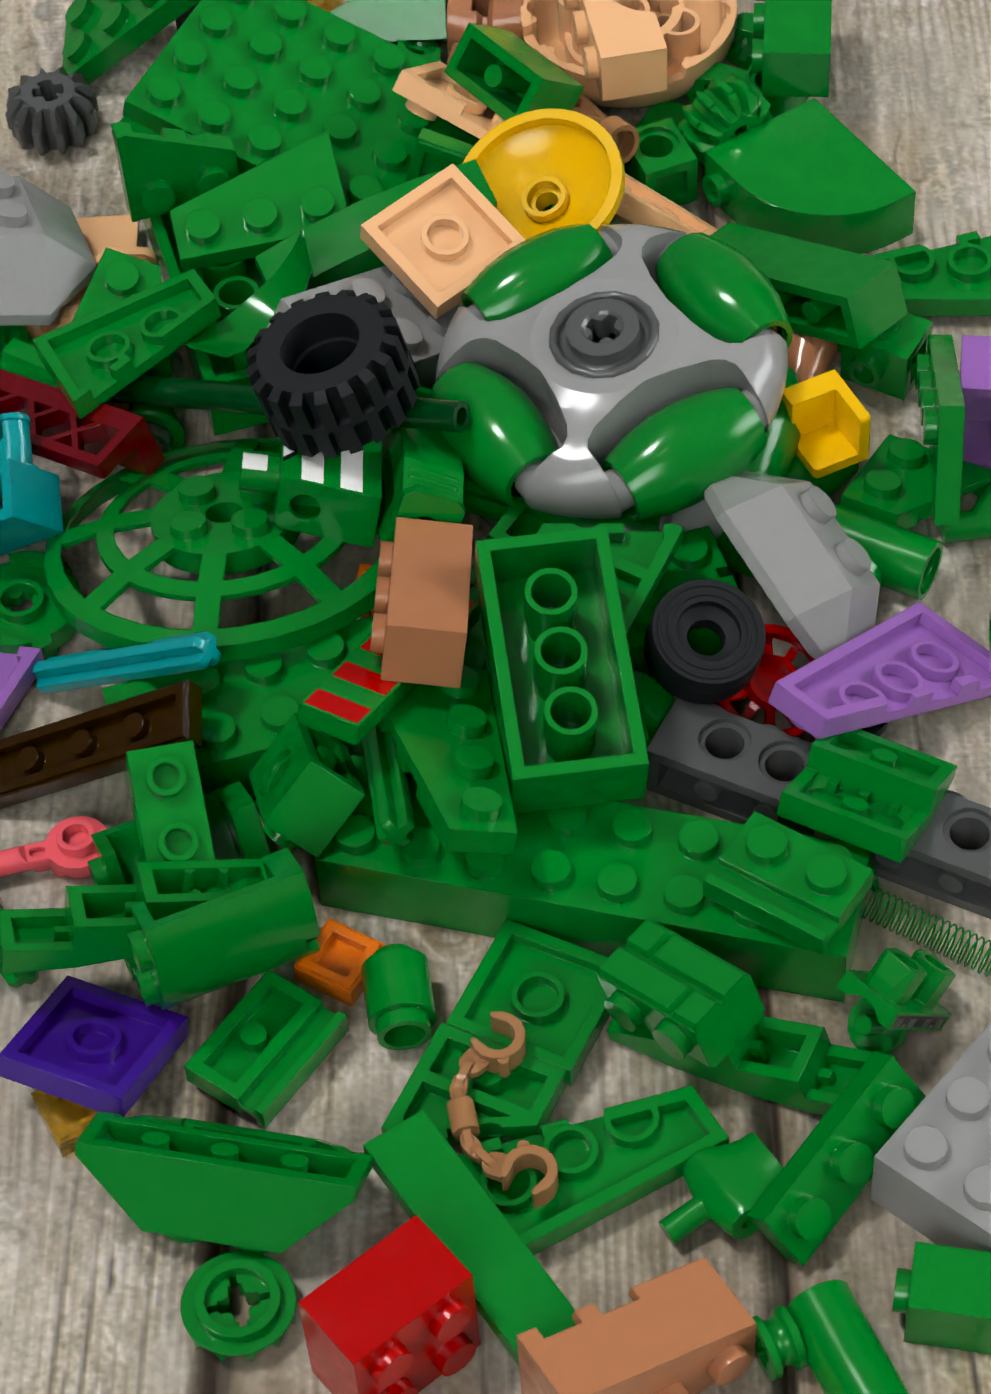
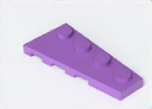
M918 602L776 681L768 703L786 715L796 727L809 732L817 739H822L991 696V652Z

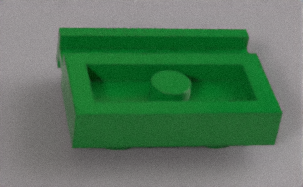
M754 811L720 856L719 865L712 874L708 873L703 879V896L823 956L828 949L829 940L834 933L838 934L872 887L874 869Z
M271 970L266 971L184 1065L186 1079L237 1112L242 1113L245 1111L256 1118L257 1124L266 1129L349 1031L347 1015L340 1011L335 1014L323 1007L322 1000Z

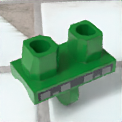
M886 948L871 971L847 970L836 987L846 995L862 997L852 1007L848 1016L847 1030L852 1043L857 1049L891 1054L903 1044L908 1030L941 1031L952 1014L941 1006L938 1001L956 977V974L926 950H915L910 957L897 948Z

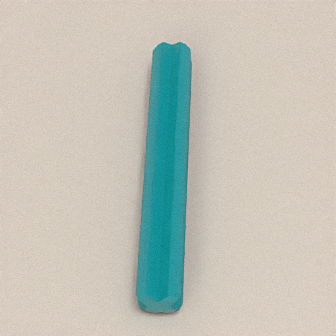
M206 631L153 640L152 643L128 647L103 648L49 657L47 660L37 661L32 673L37 678L36 688L40 692L48 694L204 670L208 666L216 665L221 658V653L216 648L217 638L212 633Z

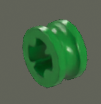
M783 1305L772 1308L770 1317L767 1320H761L757 1315L752 1317L756 1322L755 1356L762 1370L771 1381L783 1377V1369L786 1366H792L797 1371L808 1366V1355L803 1338L791 1314Z

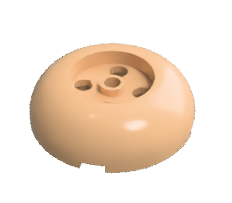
M523 0V6L520 8L521 31L524 42L583 85L584 89L581 94L585 95L593 104L614 108L647 107L674 100L687 94L698 77L716 62L722 63L726 58L734 39L737 23V0H614L631 9L656 12L667 46L668 91L602 102L596 80L587 81L582 61V47H585V44L576 45L574 40L571 12L575 10H566L563 0Z

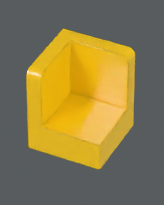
M835 369L785 388L782 400L785 403L791 422L797 426L801 434L796 455L812 477L821 478L869 459L870 414Z

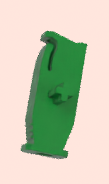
M419 386L414 392L417 397L429 398L432 390ZM391 427L386 431L388 437L382 440V499L376 528L381 541L394 542L396 517L461 524L465 512L497 521L505 514L508 505L484 493L466 477L463 471L462 458L445 441L439 431Z

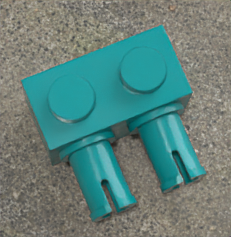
M16 412L0 414V556L63 533L59 475L39 469L33 464L30 433L31 418L27 414Z

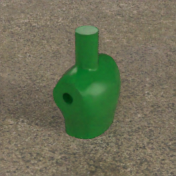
M753 1132L731 1143L702 1148L688 1158L682 1169L684 1182L692 1198L658 1223L673 1245L678 1244L710 1220L734 1239L747 1238L759 1230L747 1216L748 1212L783 1167Z

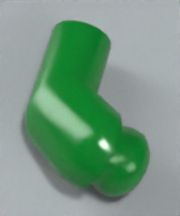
M991 481L983 487L981 495L971 510L960 511L959 526H939L943 543L991 538Z

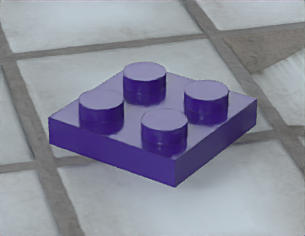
M67 975L1 1051L0 1077L98 1112L118 1113L124 1117L186 1040L188 1016L168 1009L162 1010L161 1007L156 1005L146 1007L144 1001Z

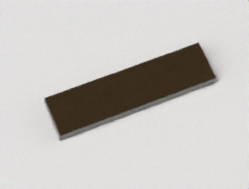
M187 679L1 739L0 809L125 771L127 751L193 740L195 749L201 748L202 687Z

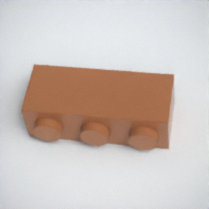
M396 517L394 542L381 541L370 652L383 654L380 680L452 688L461 687L468 629L473 525Z

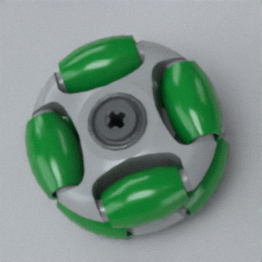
M587 223L569 225L532 236L505 251L487 265L462 293L463 306H459L443 339L436 367V381L429 398L465 401L469 405L470 423L464 432H439L462 458L463 471L466 477L484 493L507 504V510L510 506L516 509L530 507L531 509L558 515L561 523H574L584 528L593 527L598 523H624V531H663V524H678L684 527L685 532L709 525L717 541L724 530L714 517L704 497V491L710 484L730 476L740 475L744 471L787 477L795 460L801 435L797 426L791 422L785 403L782 400L785 388L799 383L795 372L788 367V348L792 342L793 329L781 298L770 280L752 260L734 247L704 233L686 234L683 231L645 224L602 225L598 233L594 227ZM523 512L512 526L508 535L512 537L537 534L544 522ZM481 516L491 528L498 522L497 520Z

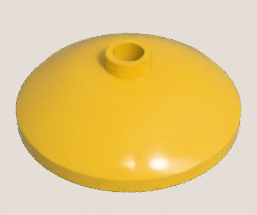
M538 109L505 120L487 132L473 146L463 161L465 163L476 159L497 201V210L525 239L551 229L583 223L590 224L599 233L601 226L609 225L621 203L625 187L623 159L611 135L592 118L565 109ZM556 204L553 208L544 211L547 206Z

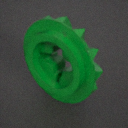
M233 1251L210 1259L193 1273L183 1290L180 1311L183 1325L197 1349L203 1347L214 1353L221 1362L227 1356H244L253 1362L259 1351L271 1345L280 1347L283 1334L290 1324H295L297 1296L290 1275L277 1261L257 1252ZM238 1286L240 1296L244 1295L247 1304L254 1305L249 1308L248 1314L250 1319L246 1320L247 1325L240 1327L239 1322H235L232 1313H223L231 1309L230 1299L233 1298L231 1287Z

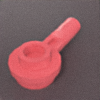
M75 816L62 820L50 830L45 841L1 850L0 877L30 870L42 872L51 869L58 878L64 876L76 879L90 877L91 874L87 861L98 857L91 835L106 830V827L97 819L87 816Z

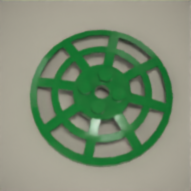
M247 438L209 442L163 453L165 460L151 475L125 468L93 486L62 515L63 533L48 539L43 565L53 604L62 618L82 635L105 647L115 649L152 643L153 640L207 631L217 638L216 648L221 653L219 662L245 660L279 653L316 641L348 626L372 610L375 604L379 557L366 572L341 590L319 568L326 565L338 554L346 542L323 537L313 548L303 554L293 546L300 532L282 529L274 524L275 494L239 490L242 453L278 456L280 449V439ZM225 463L221 473L192 476L186 479L176 475L199 467ZM150 487L166 493L156 503L154 508L123 513L136 497ZM115 497L103 512L101 519L79 526L98 507ZM151 527L153 543L132 558H126L116 544L115 533ZM96 538L100 559L112 574L85 598L74 588L66 576L61 552L65 548ZM164 561L181 571L199 574L198 581H186L167 578L149 571ZM272 561L280 566L257 575L225 580V575L256 569ZM297 581L318 602L304 610L273 620L238 627L219 628L223 600L260 595ZM129 587L161 598L195 601L192 629H176L141 624L115 616L105 611V609Z

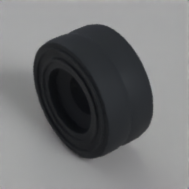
M713 579L691 580L670 590L656 605L644 637L645 660L653 678L671 695L690 703H718L733 697L750 682L765 650V625L760 611L754 602L738 588ZM696 628L710 629L719 636L722 650L714 655H701L690 647L687 634Z

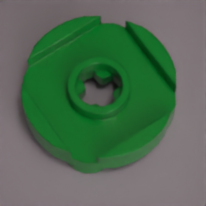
M18 551L9 553L10 562L0 564V652L17 653L19 646L41 648L44 660L57 656L59 647L67 643L77 630L62 618L50 598L43 565L45 552ZM62 560L66 576L74 588L81 594L79 583L73 577L71 568ZM25 599L32 600L33 606L27 610L15 612L8 608L11 605L20 606Z

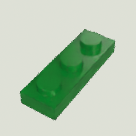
M877 1051L871 1054L748 1212L747 1216L786 1260L804 1267L873 1177L874 1156L926 1097L893 1056Z

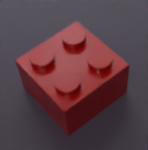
M417 1215L413 1216L298 1302L312 1372L331 1394H419L422 1389L439 1376L448 1377L463 1369L473 1358L477 1347L481 1345L473 1275Z

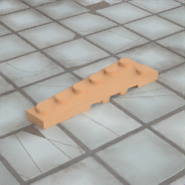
M441 61L401 71L392 91L406 98L405 107L423 119L435 121L437 116L479 139L495 126L505 121V119L446 75L444 71L447 65ZM625 173L623 197L614 216L621 223L660 226L683 231L686 234L704 233L709 236L719 230Z

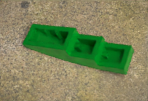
M476 159L456 165L466 178L497 209V201ZM440 171L417 177L362 199L305 227L304 231L313 269L311 289L386 266L360 239L361 224ZM301 230L255 256V265L264 283L273 276L293 249Z
M262 859L136 862L134 884L66 886L64 908L0 910L1 974L77 968L133 958L126 934L138 930L130 905L144 901L155 921L268 879Z
M764 1017L743 1039L740 1037L736 1039V1047L714 1068L706 1066L690 1055H687L682 1061L676 1060L658 1045L650 1031L641 1026L631 1032L620 1026L612 1018L606 1030L610 1040L671 1067L744 1094L821 1116L826 1114L873 1053L872 1051L831 1044L825 1028L821 1026Z

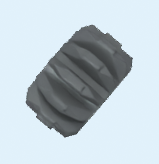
M63 66L54 72L48 73L40 68L39 75L34 77L21 75L20 85L8 89L7 112H5L8 128L12 130L13 137L20 142L23 150L36 148L40 156L45 155L50 150H58L64 155L66 147H84L85 137L96 134L97 111L99 110L96 94L92 91V86L85 82L82 73L68 75Z

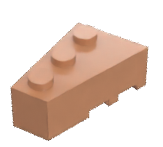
M703 1257L631 1287L628 1295L633 1301L601 1314L594 1303L574 1311L572 1320L576 1325L559 1333L543 1338L535 1327L516 1335L522 1394H698L713 1383H716L718 1386L731 1383L749 1368L756 1352V1322L709 1261Z

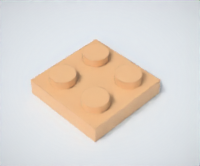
M453 163L361 224L360 239L435 319H438L462 302V293L487 265L505 251L526 240Z

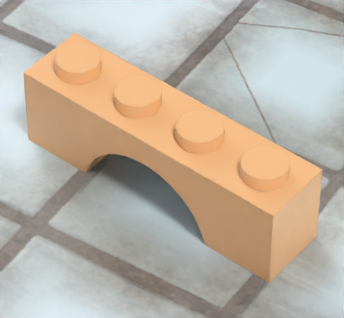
M563 0L566 10H575L571 12L574 40L576 45L585 44V47H582L585 77L587 81L596 80L602 102L668 91L667 46L656 12L631 9L614 0Z

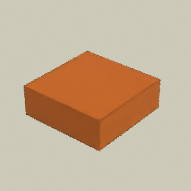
M329 918L319 931L320 936L315 937L320 947L319 952L299 959L294 965L295 980L353 1007L364 991L361 973L362 964L376 950L386 946V944Z

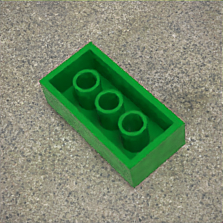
M607 526L477 540L475 546V582L498 730L514 814L645 798L649 759Z

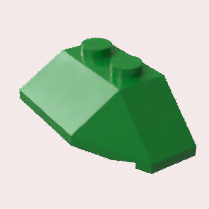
M98 1112L75 1143V1156L141 1231L164 1234L168 1239L179 1243L206 1241L231 1245L238 1251H251L260 1254L269 1252L281 1254L355 1201L372 1170L373 1155L363 1152H351L346 1147L315 1138L189 1118L152 1115L125 1118L121 1114L111 1112Z

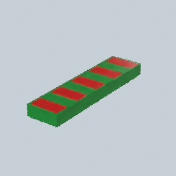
M470 597L467 632L479 621L480 617L479 601ZM371 632L299 703L297 722L357 746L416 684L380 680L383 654L370 652Z

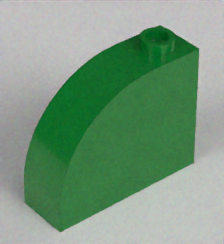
M815 98L705 151V177L702 179L704 194L711 205L716 208L720 207L736 224L859 254L883 248L913 233L916 191Z

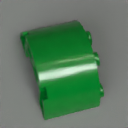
M240 781L203 794L215 860L262 859L268 879L155 921L144 901L130 905L138 930L126 934L133 958H127L124 961L132 980L137 982L146 1007L158 1003L161 1009L165 1010L312 955L320 950L315 938L320 936L319 927L305 872L288 848L270 853L256 804ZM134 819L92 834L91 837L98 857L87 861L94 885L134 884L136 862H142Z

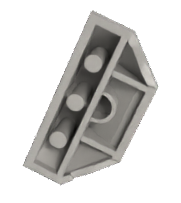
M0 172V325H50L58 316L59 309L72 301L92 279L97 265L70 206L20 176H11Z
M744 471L737 476H730L708 486L704 491V497L714 517L784 622L811 657L816 660L875 627L880 583L870 570L871 559L866 550L856 540L848 537L834 517L836 516V508L823 490L813 486L810 481Z

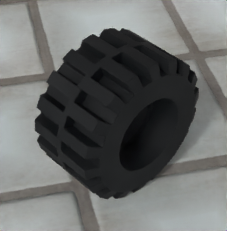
M341 290L336 295H330L329 291L317 293L313 299L304 301L302 298L290 304L291 309L284 313L278 312L269 319L271 325L268 328L259 330L254 338L256 346L248 350L246 358L249 367L246 369L247 376L275 436L279 437L282 444L290 450L298 448L301 455L313 457L322 452L324 458L338 457L340 452L348 450L351 454L364 450L363 445L372 441L377 444L388 437L386 431L391 427L398 428L406 419L404 411L412 409L415 405L417 396L414 391L419 388L416 366L391 309L384 302L378 303L373 295L363 293L356 297L354 290Z

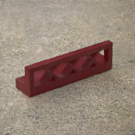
M0 369V414L16 412L30 416L32 454L105 479L117 465L151 475L165 460L143 416L103 403L80 420L59 388Z

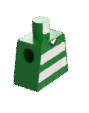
M374 441L363 445L364 450L351 454L349 450L340 452L339 456L334 458H324L322 452L313 457L300 454L298 448L290 450L282 442H280L278 456L243 452L239 490L275 494L274 524L279 528L319 537L338 539L359 546L373 547L382 499V441L377 444Z

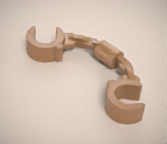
M503 1011L491 1012V1030L509 1037L513 1042L506 1048L494 1050L485 1046L478 1039L470 1038L471 1048L460 1057V1070L450 1084V1100L446 1104L451 1132L453 1138L460 1141L464 1154L482 1167L486 1177L501 1182L503 1191H507L510 1188L515 1175L524 1169L534 1168L545 1174L544 1179L532 1190L533 1208L536 1209L547 1205L555 1197L559 1188L558 1165L553 1154L543 1147L530 1145L527 1140L519 1141L517 1148L512 1149L508 1154L501 1152L488 1153L476 1138L480 1134V1127L474 1100L467 1096L470 1078L479 1077L485 1071L498 1073L500 1077L506 1078L510 1075L511 1070L522 1063L526 1055V1036L522 1022L510 1013Z

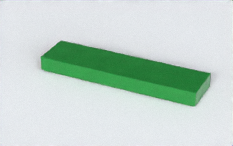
M424 1110L417 1112L363 1144L364 1153L373 1155V1169L408 1217L411 1219L417 1215L473 1275L476 1309L518 1366L516 1335L536 1327L543 1338H547L576 1325L572 1320L573 1313L576 1310Z

